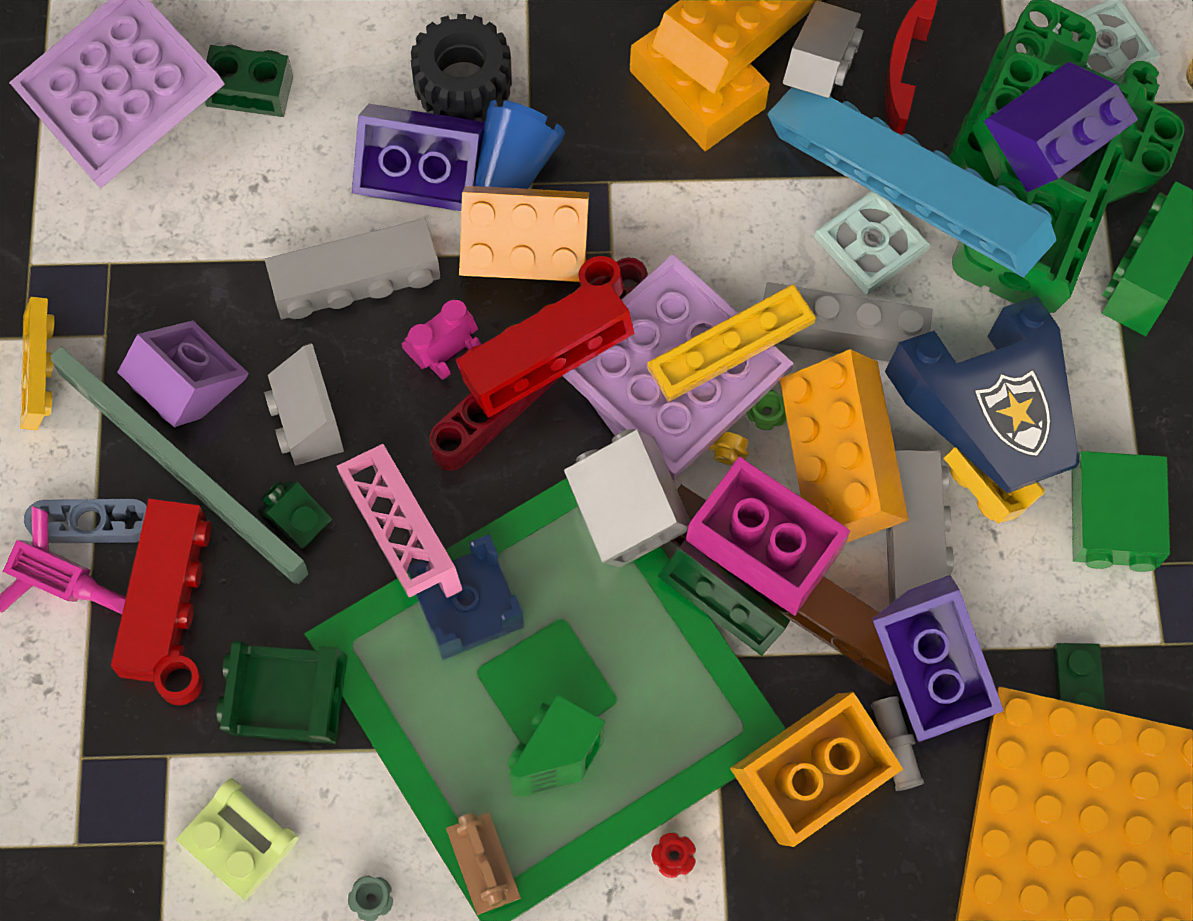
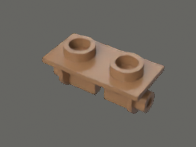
M489 812L476 816L475 813L466 814L458 819V824L446 828L477 915L521 899Z

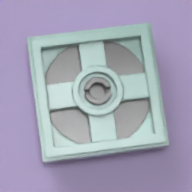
M1106 0L1078 13L1088 19L1096 30V40L1088 57L1087 67L1117 81L1124 71L1136 61H1146L1151 64L1157 62L1160 54L1121 0ZM1058 23L1053 32L1058 34L1061 24ZM1072 31V40L1079 42L1078 34Z
M873 191L815 231L814 238L866 295L925 254L931 245L892 202Z

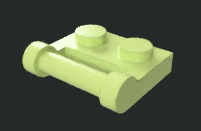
M230 778L218 789L214 798L175 840L243 901H246L294 847L299 836L289 827L283 829L242 793L243 787L237 781ZM229 806L272 843L264 854L220 817Z

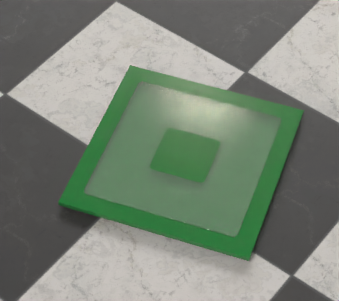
M567 478L446 549L451 561L471 553L469 546L471 541L490 534L498 553L499 566L511 594L516 595L523 611V629L442 660L416 595L408 597L397 578L304 633L314 650L319 651V646L337 647L347 655L342 697L479 921H513L735 779L736 777L730 769L732 766L786 730L710 617L657 577L670 560L661 546L622 567L602 563ZM558 694L605 721L604 743L582 781L520 798L512 793L511 781L508 776L511 768L507 767L508 761L520 742L525 745L528 744L534 731L531 723L543 703L550 706ZM489 812L521 899L477 915L446 828L458 824V819L466 814L475 813L476 816Z

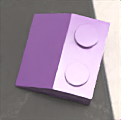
M193 320L137 334L117 372L130 384L137 394L141 395L158 411L162 419L169 422L173 427L202 419L237 388L249 374Z

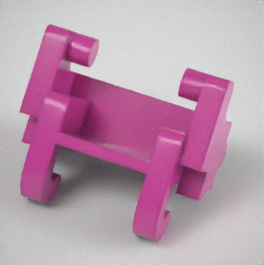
M459 300L448 301L443 305L441 313L430 321L412 327L408 337L401 343L404 351L421 369L429 366L441 379H445L451 374L445 361L465 347L471 349L482 344L477 337L472 339L470 334L476 332L478 327L473 316L466 309L465 304Z

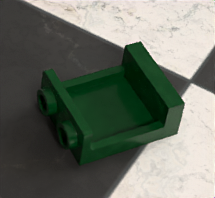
M233 641L231 652L226 653L223 662V675L227 682L225 696L220 697L217 705V721L221 723L220 729L232 736L336 744L347 655L337 647L319 646V651L249 646L242 641Z

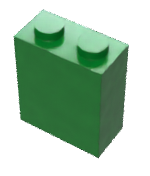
M1081 451L1079 453V465L1077 468L1071 469L1073 562L1086 563L1087 567L1094 569H1105L1113 565L1129 566V569L1132 571L1148 572L1159 568L1170 555L1167 457Z

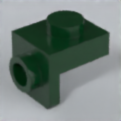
M287 481L284 484L277 482L269 488L261 498L264 504L257 510L262 517L269 518L298 549H303L332 520L298 482Z

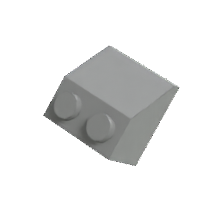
M313 344L305 345L268 374L272 390L264 392L271 416L279 414L283 425L282 428L275 429L282 454L291 452L295 466L344 452Z

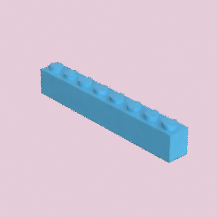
M791 87L767 114L780 139L1023 278L1057 240L1051 224L1052 218L1040 205L1035 203L1031 205L1019 200L1005 186L999 185L995 187L991 185L975 170L971 168L964 170L953 164L944 153L937 150L931 152L923 148L911 135L903 134L901 136L892 131L881 119L877 117L870 119L861 114L848 101L841 103L833 99L831 95L827 98Z

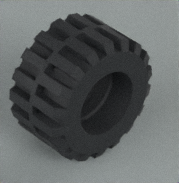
M457 14V19L451 20L449 15L441 17L440 24L436 25L434 22L426 26L427 33L420 32L416 37V45H412L410 61L417 100H421L422 107L426 112L433 110V114L475 120V118L480 117L485 121L490 102L496 100L497 106L502 107L503 100H508L510 95V86H512L510 47L507 46L506 37L502 32L497 33V26L489 22L484 25L482 17L474 15L472 20L466 19V14ZM460 62L472 63L481 68L475 74L467 77H453L443 72L448 66Z

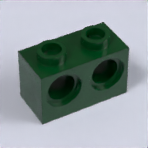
M210 45L206 62L220 76L225 85L205 101L207 107L284 117L293 80L288 55H282L272 50L263 52L245 50L236 45ZM234 73L229 77H222L225 74ZM265 79H273L270 82H262Z

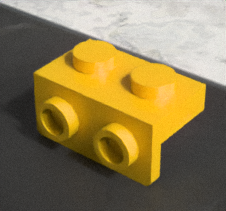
M954 447L944 457V460L951 467L949 471L953 479L973 493L978 500L976 504L981 513L988 519L995 520L997 524L1017 519L1045 493V489L1039 482L1007 493L965 457L957 447Z

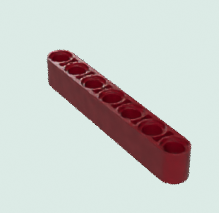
M627 257L617 261L622 280H634L639 285L648 276L646 266L636 258ZM600 276L592 285H604L612 278ZM637 285L632 287L624 286L620 299L622 300ZM561 377L501 410L483 423H476L470 420L476 413H484L472 393H470L431 430L429 439L433 460L436 465L448 471L458 470L466 465ZM448 440L460 443V446L453 451H444L439 448L443 442Z

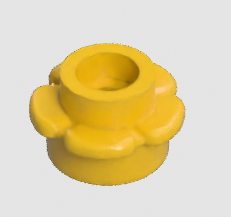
M725 432L709 447V450L715 453L714 460L733 466L739 456L744 460L747 459L749 453L746 449L749 441L738 434Z

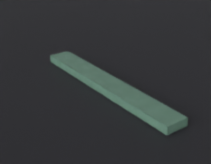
M62 346L50 356L53 365L63 379L289 580L299 585L309 574L303 559Z

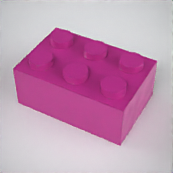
M739 456L689 523L686 541L795 616L843 550L851 530Z

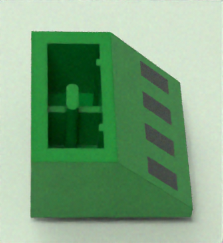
M558 694L550 706L543 703L531 723L534 731L528 744L525 745L520 742L508 761L507 767L511 768L508 776L511 781L512 793L520 798L582 781L604 743L605 721Z

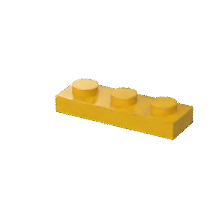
M30 297L23 314L20 429L38 430L43 417L50 416L52 391H45L46 377L50 378L52 375L53 363L50 356L53 353L46 352L47 339H52L54 315L47 314V298Z

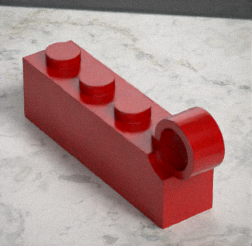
M597 256L587 260L579 269L578 278L581 286L574 293L554 304L546 305L537 314L519 324L509 326L500 335L482 345L472 347L463 356L456 359L464 383L488 418L635 334L629 309L620 299L624 284L620 267L615 260L606 256ZM600 276L612 278L608 283L601 286L590 284L592 280Z
M148 499L111 667L120 678L154 682L156 689L167 702L173 705H185L194 701L199 696L203 687V678L199 669L191 659L184 656V646L180 645L183 629L188 630L192 623L193 604L189 603L192 587L198 588L201 581L202 563L198 562L201 546L207 547L209 543L211 523L207 521L200 505ZM177 669L191 671L192 679L187 688L179 692H171L166 689L165 682L171 672Z

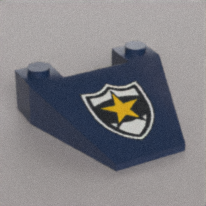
M1038 296L1003 307L987 336L996 350L959 363L955 362L935 330L899 342L885 373L905 404L949 443L957 447L965 457L1004 491L1010 493L1077 468L1080 461L1060 327Z

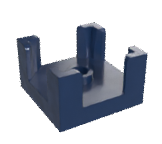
M490 534L469 543L471 553L452 561L456 568L462 591L446 598L440 585L437 583L415 594L442 661L524 628L523 611L516 595L511 594L499 566L498 553ZM422 560L409 565L407 570L411 580L431 569L429 561Z

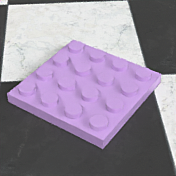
M150 0L106 1L9 82L100 189L225 85L220 76Z
M672 254L622 299L629 309L635 334L562 376L622 432L629 429H637L654 436L672 479L675 480L779 383L780 379L792 370L794 363L777 347L772 346L668 402L647 369V362L738 314L735 309Z

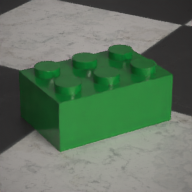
M1175 181L1168 196L1161 192L1159 193L1102 295L1109 301L1101 314L1145 337L1164 309L1193 257L1192 189Z

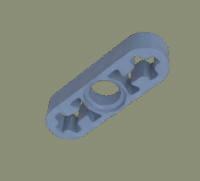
M137 499L39 500L31 504L50 513L56 521L68 522V531H66V527L62 522L48 523L49 543L139 542L147 507L142 501ZM30 505L24 515V524L32 536ZM88 511L99 513L101 520L95 529L83 531L78 528V520L82 514ZM109 512H112L116 520H128L131 517V513L136 512L142 521L135 522L134 529H128L125 522L111 521Z

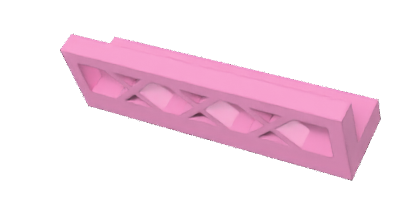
M384 444L338 465L337 469L408 597L437 583L440 585L446 598L462 591L453 562ZM373 465L376 475L372 484L354 481L353 474ZM377 496L391 500L393 507L389 515L371 511ZM394 527L409 531L411 537L407 546L388 541ZM397 555L402 556L401 561L399 560ZM412 558L429 561L431 570L411 580L406 573Z

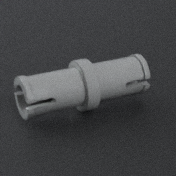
M898 696L873 702L870 705L874 711L879 732L903 768L902 771L893 776L896 791L924 784L912 745L916 742L913 734H908Z

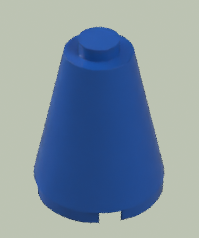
M492 100L487 109L474 186L528 189L561 144L565 135L564 129L556 124L554 130L545 125L548 117L532 108L506 100L502 107H498L497 101Z

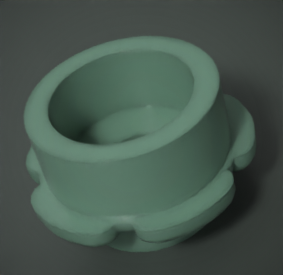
M363 876L354 883L352 891L348 894L350 909L353 912H357L358 917L364 921H376L378 916L388 914L393 906V898L390 896L392 888L388 881L382 877ZM369 894L375 895V901L372 903L367 901Z

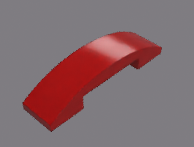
M917 0L904 18L892 48L885 77L884 104L890 129L901 136L906 127L916 86L901 83L912 38L927 41L938 0Z

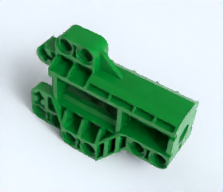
M1031 0L1020 14L1015 28L1008 32L997 46L972 108L962 122L948 158L953 164L964 170L966 168L975 170L986 182L995 187L999 185L1005 186L1019 200L1031 205L1035 203L1043 207L1052 218L1051 224L1057 240L1024 278L960 241L952 257V266L955 273L962 279L980 288L985 285L990 288L989 292L1009 302L1017 303L1038 296L1048 312L1055 313L1071 298L1106 205L1135 192L1144 193L1151 190L1171 169L1185 128L1183 121L1178 115L1153 103L1160 86L1157 84L1156 79L1159 71L1155 66L1146 61H1136L1124 71L1117 81L1087 67V60L1096 40V30L1093 24L1085 17L1050 0ZM1030 12H1040L1045 15L1048 20V26L1039 27L1035 25L1030 19ZM1059 23L1061 24V27L1058 29L1057 34L1053 32V30ZM1072 31L1078 34L1079 42L1072 40ZM1019 43L1023 44L1026 53H1018L1016 45ZM1067 62H1071L1116 83L1138 120L1084 160L1075 185L1059 178L1027 193L984 120ZM970 145L975 146L978 151L972 149Z

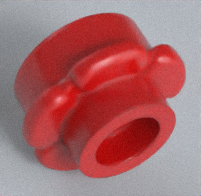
M667 833L660 837L658 845H654L651 857L662 875L668 878H676L681 874L687 875L693 870L696 863L694 858L696 848L688 837H679L677 833ZM672 851H676L679 854L677 859L670 857Z

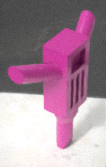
M31 505L32 543L25 540H16L2 572L17 579L0 593V612L3 613L32 586H35L66 601L91 600L122 614L126 600L125 596L99 585L89 576L90 569L49 551L48 512Z

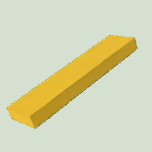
M792 284L647 362V369L666 400L670 402L815 323L816 317L795 284Z

